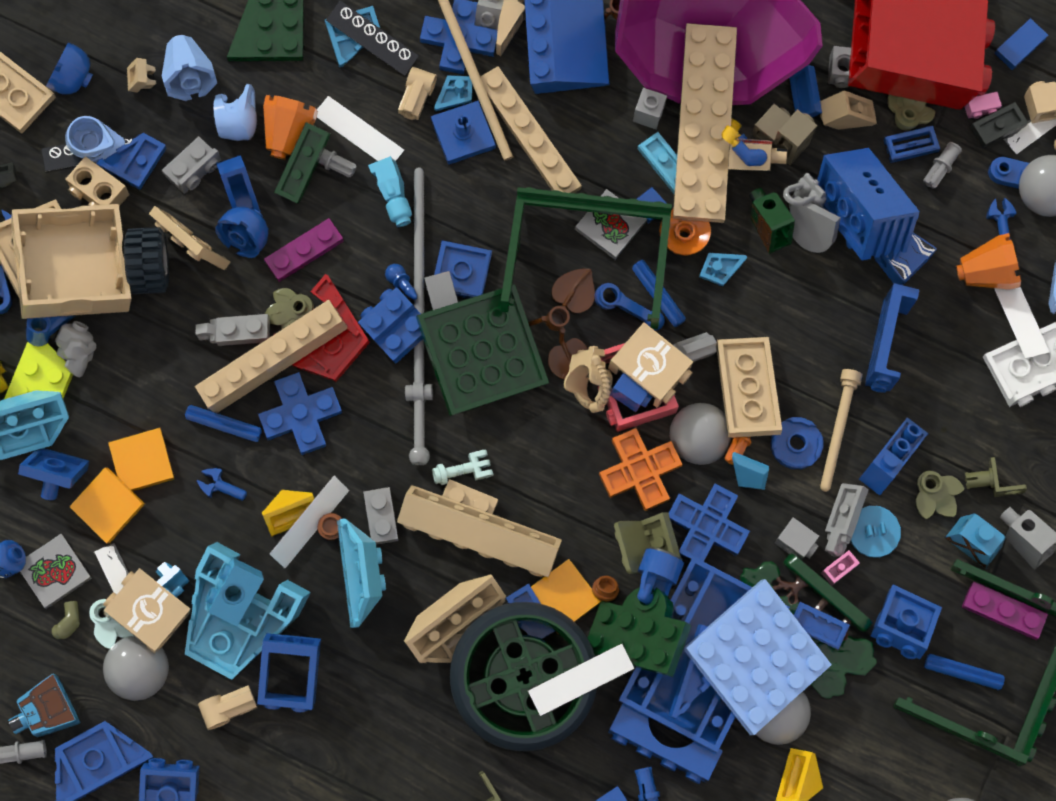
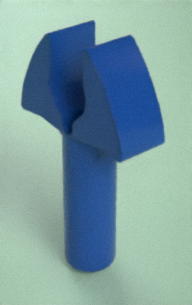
M1006 198L1002 201L1003 214L997 209V202L994 199L986 219L993 218L997 221L999 235L1009 233L1007 219L1016 215L1015 208Z
M213 468L201 471L202 474L212 477L215 484L211 483L208 485L197 480L201 490L209 498L216 491L223 492L241 501L246 498L247 491L222 481L221 475L223 471L221 469Z

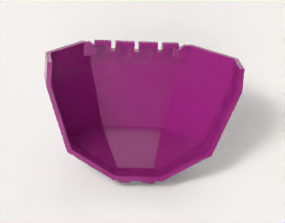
M620 0L615 30V52L646 89L667 95L668 99L681 104L686 24L737 27L732 105L752 104L809 65L823 46L821 23L801 0Z

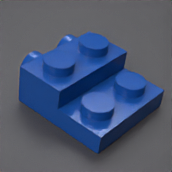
M397 287L394 290L388 289L384 291L380 296L381 301L374 308L370 306L363 310L360 315L362 319L358 321L395 364L423 340L416 316L421 313Z
M892 585L883 608L877 617L871 637L876 638V642L882 647L893 646L901 650V654L908 659H921L928 649L942 607L898 586Z
M162 758L149 759L148 763H144L140 769L139 801H196L199 790L200 766H193V761L178 760L176 764H165V759Z

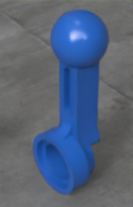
M605 283L597 288L595 301L600 308L610 310L619 307L644 321L649 327L651 326V322L647 321L648 314H652V311L627 298L616 285ZM605 289H610L614 292L615 300L613 303H608L604 300L603 292ZM661 312L658 329H653L654 331H658L664 326L665 318Z

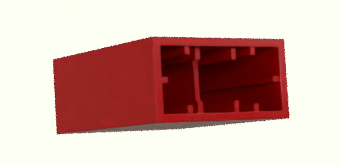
M855 0L848 86L958 110L962 109L977 95H984L992 79L991 66L984 64L985 49L990 46L995 32L994 20L987 18L988 0Z

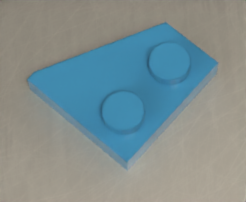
M373 6L356 10L357 13L380 28ZM325 19L339 68L343 67L364 47Z

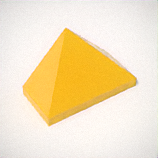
M281 490L262 512L271 536L289 530L313 502L314 497L312 493Z
M791 748L776 801H808L823 789L816 755L813 752Z

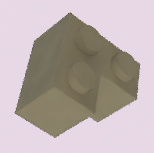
M773 104L754 125L752 135L758 140L772 141V148L787 149L786 163L791 165L810 144L817 125L810 115L802 113L798 109L791 116L786 109L779 108Z

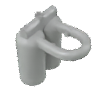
M806 173L797 184L786 187L783 197L789 203V208H791V204L803 206L810 202L823 208L827 196L825 191L818 185L819 181L814 180L809 173ZM794 191V194L791 197L789 195V192ZM795 196H799V197H801V198H803V199H802V200H796V199H794V197H795Z

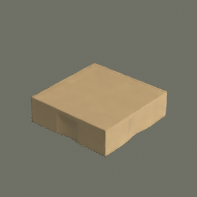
M119 204L80 206L72 209L33 208L12 210L11 228L22 319L129 312L131 292L126 279L122 252L123 232Z

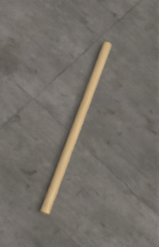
M438 0L503 160L507 161L513 158L512 152L449 0Z

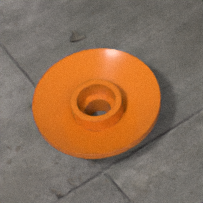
M671 210L667 249L679 255H693L700 252L710 239L711 227L709 221L673 219V210ZM661 221L660 229H659L660 236H661L662 221ZM685 231L689 236L681 237L680 233Z

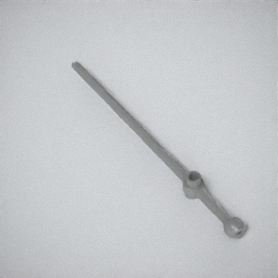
M418 167L414 171V289L417 294V299L414 300V307L422 314L424 313V171ZM421 340L414 347L413 385L405 386L406 401H414V448L409 453V460L413 465H425L430 457L429 451L425 448L424 403L426 400H433V385H425L424 340Z

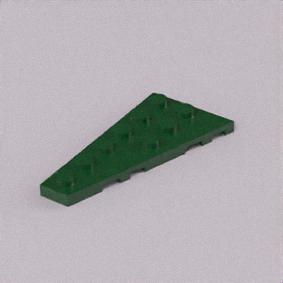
M248 0L228 52L227 60L303 61L304 0Z

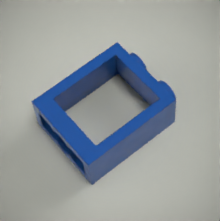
M266 633L262 643L257 704L264 705L267 709L288 707L292 708L295 712H306L313 709L316 700L321 639ZM271 653L310 656L306 696L267 692Z

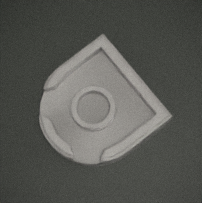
M795 196V197H794V199H796V200H802V199H803V198H801V197H799V196ZM811 202L803 206L791 204L790 213L795 219L794 240L804 249L815 253L824 252L830 248L836 241L841 217Z

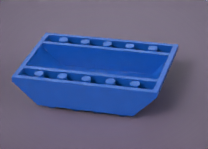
M692 557L670 600L673 602L674 610L671 618L692 625L684 647L694 639L698 624L708 627L752 587ZM682 651L673 677L635 667L619 701L717 753L735 715L711 685L703 693H700L690 703L691 706L684 713H681L677 719L669 717V712L688 657L686 652Z

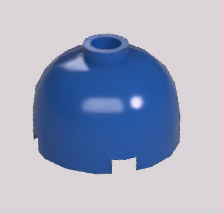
M68 42L46 87L54 92L68 95L76 93L81 86L86 88L93 74L89 73L91 63L85 51Z
M242 206L229 209L219 219L215 227L216 234L221 242L228 249L231 245L240 249L236 254L243 257H256L268 241L269 229L262 214L256 209Z

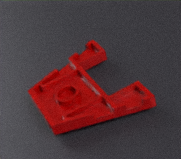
M325 274L310 292L323 303L330 300L348 329L291 366L337 382L370 341L329 276Z

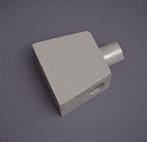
M1009 507L1002 513L1000 518L1009 526L1005 536L1007 541L1035 570L1054 553L1056 549V532L1031 510H1027L1020 516L1012 507Z

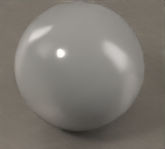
M1056 155L1041 156L1030 162L1023 170L1019 180V193L1023 203L1032 212L1041 216H1056Z
M694 403L684 407L675 415L670 426V441H672L677 454L682 459L693 464L705 465L719 460L728 451L732 438H728L725 414L716 406L708 403Z
M128 636L117 641L107 652L103 663V675L107 686L117 696L131 701L144 700L157 693L164 685L169 671V662L164 649L161 648L156 653H153L135 636Z
M801 692L755 735L765 742L777 745L788 744L798 739L807 729L811 717L810 703L806 694Z

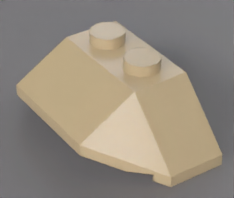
M492 575L459 583L416 617L404 642L419 663H451L455 648L466 629L487 611L501 606L505 602L506 595Z

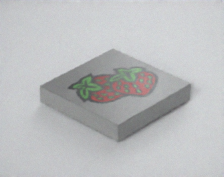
M607 189L601 195L618 198ZM587 212L575 226V230L616 260L644 226L647 219Z
M62 534L26 557V564L23 570L20 571L45 609L92 579Z

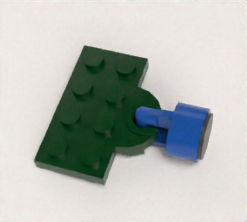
M649 547V549L645 550L638 572L642 574L640 587L627 596L622 606L601 601L588 635V640L595 656L622 644L633 667L669 677L674 676L692 626L687 622L671 618L674 611L673 602L668 598L671 586L677 584L684 562L682 558L655 547Z

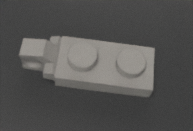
M268 314L211 319L210 323L196 325V335L199 340L210 339L211 343H217L218 346L262 343L270 338V317Z
M844 483L840 486L825 532L828 533V543L825 551L834 557H841L847 548V544L851 541L868 493V489L864 486Z

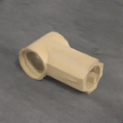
M412 67L406 81V91L398 108V113L407 119L419 120L428 96H431L434 90L437 75Z
M249 685L226 695H216L198 703L207 730L221 727L229 723L230 719L257 708Z

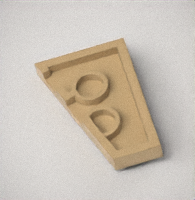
M156 206L153 207L149 215L156 220L154 225L161 227L165 233L170 232L172 234L170 239L179 246L184 247L185 245L188 248L187 254L197 261H200L202 258L223 270L230 264L228 259L211 251L213 248L209 244L192 235L193 232L172 215Z

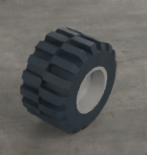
M161 227L128 229L124 239V263L127 283L132 294L164 293L167 290L169 284V258L166 237Z

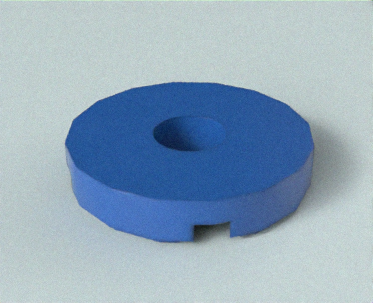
M791 417L781 422V435H772L771 451L774 458L782 466L789 469L802 470L812 466L819 459L823 450V436L821 432H819L812 421L802 417ZM793 437L801 438L804 442V447L800 450L794 449L790 445V439Z

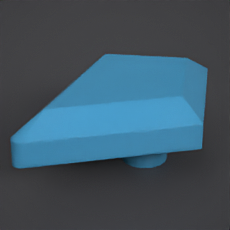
M447 75L434 110L440 111L472 102V82L470 77Z
M708 253L699 277L724 286L746 261L747 256Z
M733 452L732 459L738 487L765 490L769 466Z

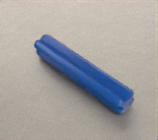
M640 260L633 265L632 269L654 299L656 276L646 262ZM663 287L661 310L674 327L680 326L686 318Z
M189 405L185 412L187 420L254 442H258L262 433L260 427L193 405Z
M933 654L927 655L925 659V668L997 690L1002 689L1005 677L998 673Z

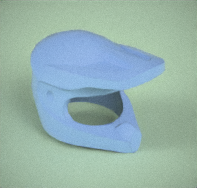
M246 84L242 95L232 103H226L228 98L224 94L215 95L214 118L219 137L234 141L250 140L257 127L255 90L253 86Z
M90 116L76 118L69 125L65 135L66 145L74 155L80 158L86 156L96 163L101 158L104 160L116 152V149L125 144V140L100 120Z

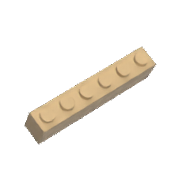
M327 300L203 380L195 388L206 406L214 413H218L339 335L348 327L330 300Z
M411 485L405 495L397 520L406 529L412 531L420 530L428 533L433 539L450 541L458 548L472 549L485 558L494 557L502 560L510 567L527 569L531 574L539 577H549L562 539Z

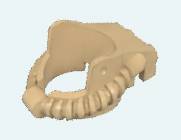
M591 346L589 350H578L577 354L572 355L569 372L564 380L565 390L573 393L577 401L592 413L604 410L608 398H610L613 382L610 370L605 368V362L601 361L600 358L605 357L604 349H598V346ZM589 380L591 383L599 386V392L595 397L596 402L591 401L587 394Z

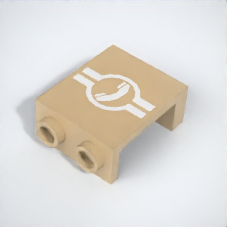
M643 323L611 359L608 369L614 374L621 370L655 398L653 405L658 408L662 402L667 404L676 393L673 389L679 382L683 385L693 372L690 371L693 361L646 323Z
M139 568L136 573L131 571L121 583L124 587L118 594L113 592L103 604L106 608L103 611L107 618H113L142 641L153 653H156L188 617L191 609Z

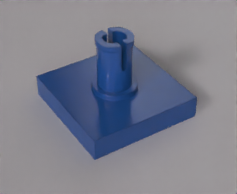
M479 101L431 116L432 125L448 165L496 149V144Z
M42 448L35 450L20 464L18 475L43 481L41 497L46 500H55L58 496L59 486L70 489L88 471L89 461Z

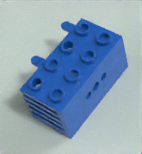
M869 148L824 155L817 179L819 181L818 185L825 191L827 196L823 209L841 217L838 230L846 239L848 249L853 248L861 260L871 259V256L878 258L880 254L888 256L890 260H894L898 251L902 253L907 252L920 211L880 163L879 159L876 158Z

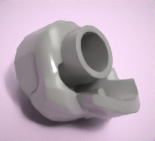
M74 321L73 324H63L55 342L59 347L57 355L67 360L65 364L66 369L76 377H82L88 362L92 361L96 343L93 341L92 334L87 331L89 327L78 321Z

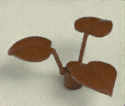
M577 269L559 277L552 287L551 295L554 301L562 305L552 308L547 316H542L528 322L529 326L546 322L549 329L559 331L560 345L553 347L549 352L548 366L555 376L565 380L569 372L572 355L577 354L578 350H588L586 345L577 338H572L565 343L564 326L569 322V311L572 313L585 312L594 302L595 289L591 269Z

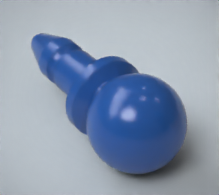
M400 264L389 265L385 271L387 281L392 283L395 288L402 289L409 298L416 300V291L409 283L410 277L406 274L405 269Z

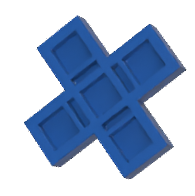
M454 0L452 10L469 51L494 57L498 30L475 26L478 2ZM425 16L420 43L444 47L439 69L464 75L466 67L447 21Z
M299 372L274 381L283 405L258 414L267 440L293 432L301 455L326 447L318 422L342 414L333 387L308 396Z
M714 484L703 506L681 494L677 496L669 511L670 520L689 531L679 550L680 556L691 561L692 557H695L704 562L713 544L735 556L738 555L750 532L726 519L738 495Z

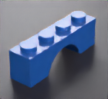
M622 703L608 733L613 735L612 740L624 746L630 743L637 747V753L649 759L652 755L661 759L660 764L672 771L678 768L686 772L685 777L697 784H700L701 781L705 783L709 781L723 752L721 749L716 753L695 741L682 748L667 747L657 741L651 733L648 716Z

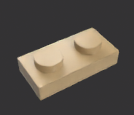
M450 479L442 495L493 514L498 503L497 498Z

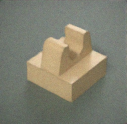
M136 58L127 67L128 91L139 92L141 89H150L156 84V80H150L147 75H152L156 70L155 67L146 63V59Z

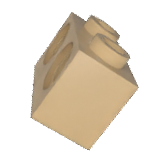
M86 156L66 178L70 187L68 191L78 200L84 198L89 202L88 206L119 204L120 206L129 196L124 184ZM85 178L92 179L87 185L80 184ZM104 193L112 194L110 198L106 200L100 199V197Z

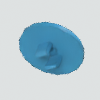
M867 506L861 510L850 542L860 554L867 557L880 558L890 554L897 547L901 538V527L897 518L889 510L881 506Z

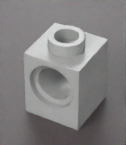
M833 47L829 57L828 84H834L839 88L849 87L851 48ZM838 66H844L848 71H841Z
M643 88L635 108L633 122L657 130L667 95Z
M793 517L774 544L788 554H794L800 560L805 556L810 559L818 548L815 541L819 535Z

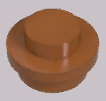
M334 513L322 516L317 526L319 534L327 540L339 538L337 521L342 518Z
M601 576L593 583L592 592L597 599L609 602L616 599L619 587L614 578Z

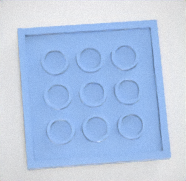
M766 579L760 580L683 648L750 735H755L832 665Z

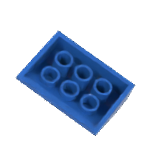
M525 0L530 84L534 93L540 94L610 85L603 0Z

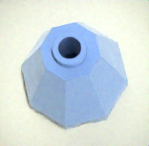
M178 35L167 43L162 71V79L167 95L184 101L191 100L190 95L198 93L199 97L206 96L217 84L211 61L191 37Z

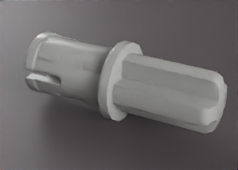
M949 142L939 158L934 159V165L923 179L927 187L936 188L944 175L950 173L952 170L951 165L962 152L959 145Z
M324 149L318 162L324 165L326 170L332 169L347 177L353 176L357 167L356 164L338 156L336 151L330 152Z
M45 740L20 744L18 741L15 742V745L0 747V764L15 761L21 764L22 760L47 757Z

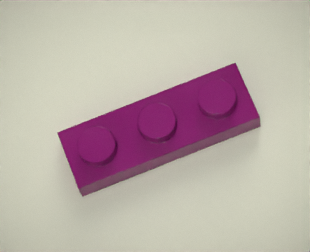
M328 218L264 258V261L277 281L280 282L341 244L344 240Z
M974 581L970 584L962 605L964 609L1035 640L1039 639L1048 614Z

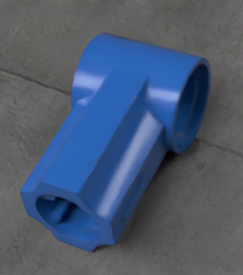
M76 315L28 318L26 323L27 341L37 347L47 344L50 336ZM39 328L42 331H35L34 329Z

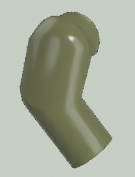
M77 601L64 603L65 617L57 625L53 626L52 635L54 638L66 639L78 629L80 620Z

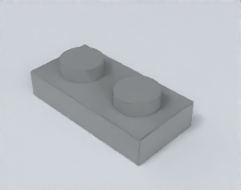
M390 487L364 491L371 539L376 544L398 541Z

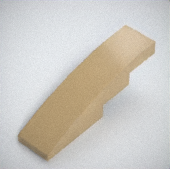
M504 0L496 42V54L499 56L503 54L526 18L525 5H523L525 0Z

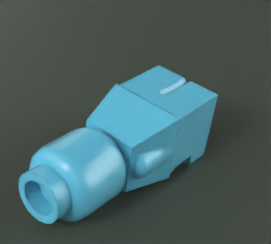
M390 156L368 165L371 174L378 180L377 185L384 199L388 202L386 209L391 222L395 223L397 227L410 224L412 211L404 195V181L396 161Z

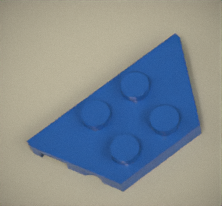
M104 721L55 748L56 801H77L148 762L154 756Z

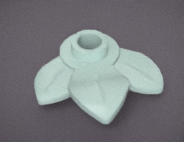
M101 599L91 606L90 618L95 623L94 635L97 641L105 648L110 649L115 644L117 636L125 638L134 635L113 618L99 617V612L106 608L103 605L106 599Z

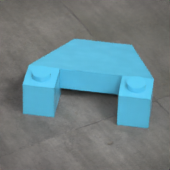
M216 542L207 547L196 569V585L192 596L191 604H193L188 625L185 655L232 680L262 652V643L266 633L281 634L299 617L311 592L286 580L279 584L272 600L256 593L238 626L208 613L205 598L211 587L216 588L220 581L218 575L225 563L229 564L232 558L238 560L240 557L239 553ZM230 586L225 593L235 595L239 592L240 588Z

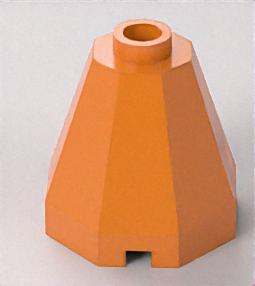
M266 95L263 105L266 149L271 151L270 156L283 160L286 159V156H291L305 123L313 125L316 121L318 111L315 107L310 106L309 110L304 109L305 103L281 96H274L272 98L270 95Z
M1009 233L998 235L960 258L961 265L956 266L959 281L964 280L966 286L1010 290L1019 288L1021 285L1020 276H1016L1015 273L1016 270H1019Z

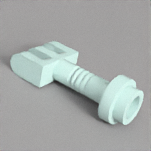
M487 450L469 453L470 462L463 465L445 468L443 464H438L436 468L432 469L435 483L445 485L448 483L447 478L472 472L475 481L493 476L492 469L481 470L482 468L489 467L491 465L490 461L478 460L488 456Z

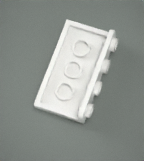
M1056 322L1040 329L1050 351L1049 353L1025 359L1018 341L1015 340L983 356L1009 407L1017 403L1019 407L1024 406L1034 400L1032 396L1039 393L1045 396L1056 390Z

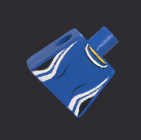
M913 232L907 252L902 253L898 251L894 260H890L888 256L880 254V257L875 258V260L893 283L904 285L933 256L937 248Z

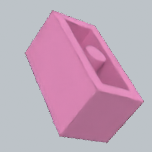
M998 92L976 96L964 107L968 119L973 117L978 119L983 115H990L1000 110L1002 105Z
M848 550L824 569L821 574L832 586L859 564V561Z

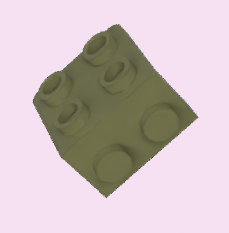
M662 512L642 521H618L614 524L615 538L619 543L622 563L628 574H640L638 569L645 550L649 549V547L666 550L681 558L669 513Z

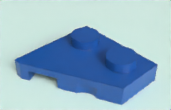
M142 133L134 138L131 143L124 144L116 149V152L104 160L103 158L98 160L96 164L109 174L141 190L167 148L165 144Z

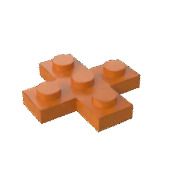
M637 428L612 438V443L622 463L599 472L609 497L612 498L634 488L645 511L668 502L670 498L659 476L678 469L683 465L672 441L647 451Z

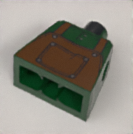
M762 188L752 191L749 194V198L752 201L751 221L768 253L770 254L791 245L795 219L778 194L772 192L766 195Z

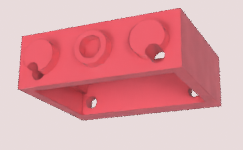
M624 344L604 349L605 357H600L601 361L605 362V364L610 363L611 359ZM610 395L607 402L609 410L606 411L610 426L615 425L616 431L619 432L676 414L679 406L674 395L667 404L662 402V407L623 419L616 399Z

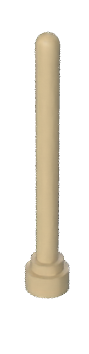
M843 369L840 381L842 382L843 392L820 485L821 490L824 492L831 489L853 391L857 389V386L861 385L863 374L856 370Z

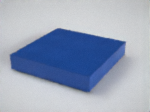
M442 241L434 275L450 271L458 297L470 299L482 295L485 289L492 250Z

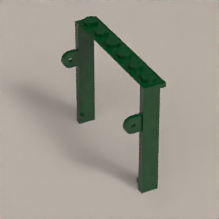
M518 187L501 295V312H509V306L514 305V299H511L517 253L520 250L525 205L662 220L652 314H648L647 321L651 322L650 327L658 329L672 204L659 201L648 202L637 199H621L611 196H593L584 193L575 194L558 190L548 191L531 187Z
M956 559L953 563L952 571L1056 617V603L1052 598L1041 593L1028 591L959 559ZM1056 645L1014 749L997 742L998 739L991 734L983 731H972L912 703L913 699L907 697L906 700L898 697L893 708L1012 761L1015 765L1021 767L1026 762H1031L1034 758L1037 748L1033 745L1036 738H1040L1043 735L1047 724L1043 722L1047 712L1051 713L1056 703V698L1053 697L1056 690Z

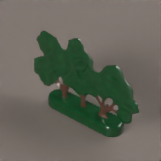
M792 553L786 557L783 564L796 576V582L781 581L780 570L772 561L763 562L756 569L744 568L743 573L740 575L741 582L751 587H754L760 580L766 579L774 591L785 587L786 591L791 589L788 595L782 596L780 599L785 605L790 607L789 610L793 615L799 604L798 592L803 587H809L821 598L815 609L822 612L825 606L829 604L844 617L843 622L851 623L861 632H866L873 624L864 613ZM774 580L779 582L776 586H772L771 583ZM794 595L795 601L791 604L789 598ZM848 630L839 650L811 638L832 664L810 684L823 698H832V696L844 694L846 673L865 676L877 663V660L873 657V643L867 639H854L848 636Z

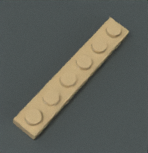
M496 67L482 75L481 80L491 104L551 190L566 193H576L579 191L582 185L501 69Z

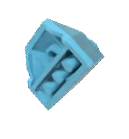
M36 390L0 401V460L53 445L64 424L69 419L61 392Z
M339 519L337 525L350 628H354L362 624L381 599L382 591L386 590L384 574L380 575L378 565L382 564L381 548H376L374 540L347 519Z

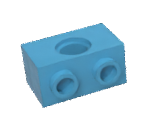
M232 558L229 564L225 563L218 575L220 581L216 588L211 587L205 602H207L208 613L238 626L264 578L262 571ZM230 586L240 588L239 592L235 595L225 593Z

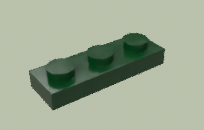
M305 123L274 193L295 203H300L331 133L310 123Z

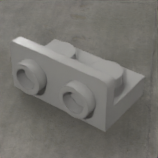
M198 136L162 169V173L185 194L188 190L195 189L200 184L201 178L204 175L212 173L217 168L216 163H219L221 158L215 148L212 149Z

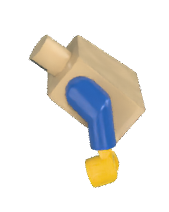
M731 119V127L727 125L723 130L721 136L730 144L728 169L769 171L771 163L786 164L787 149L772 148V141L748 139L744 134L740 135L738 131L742 125L736 120Z

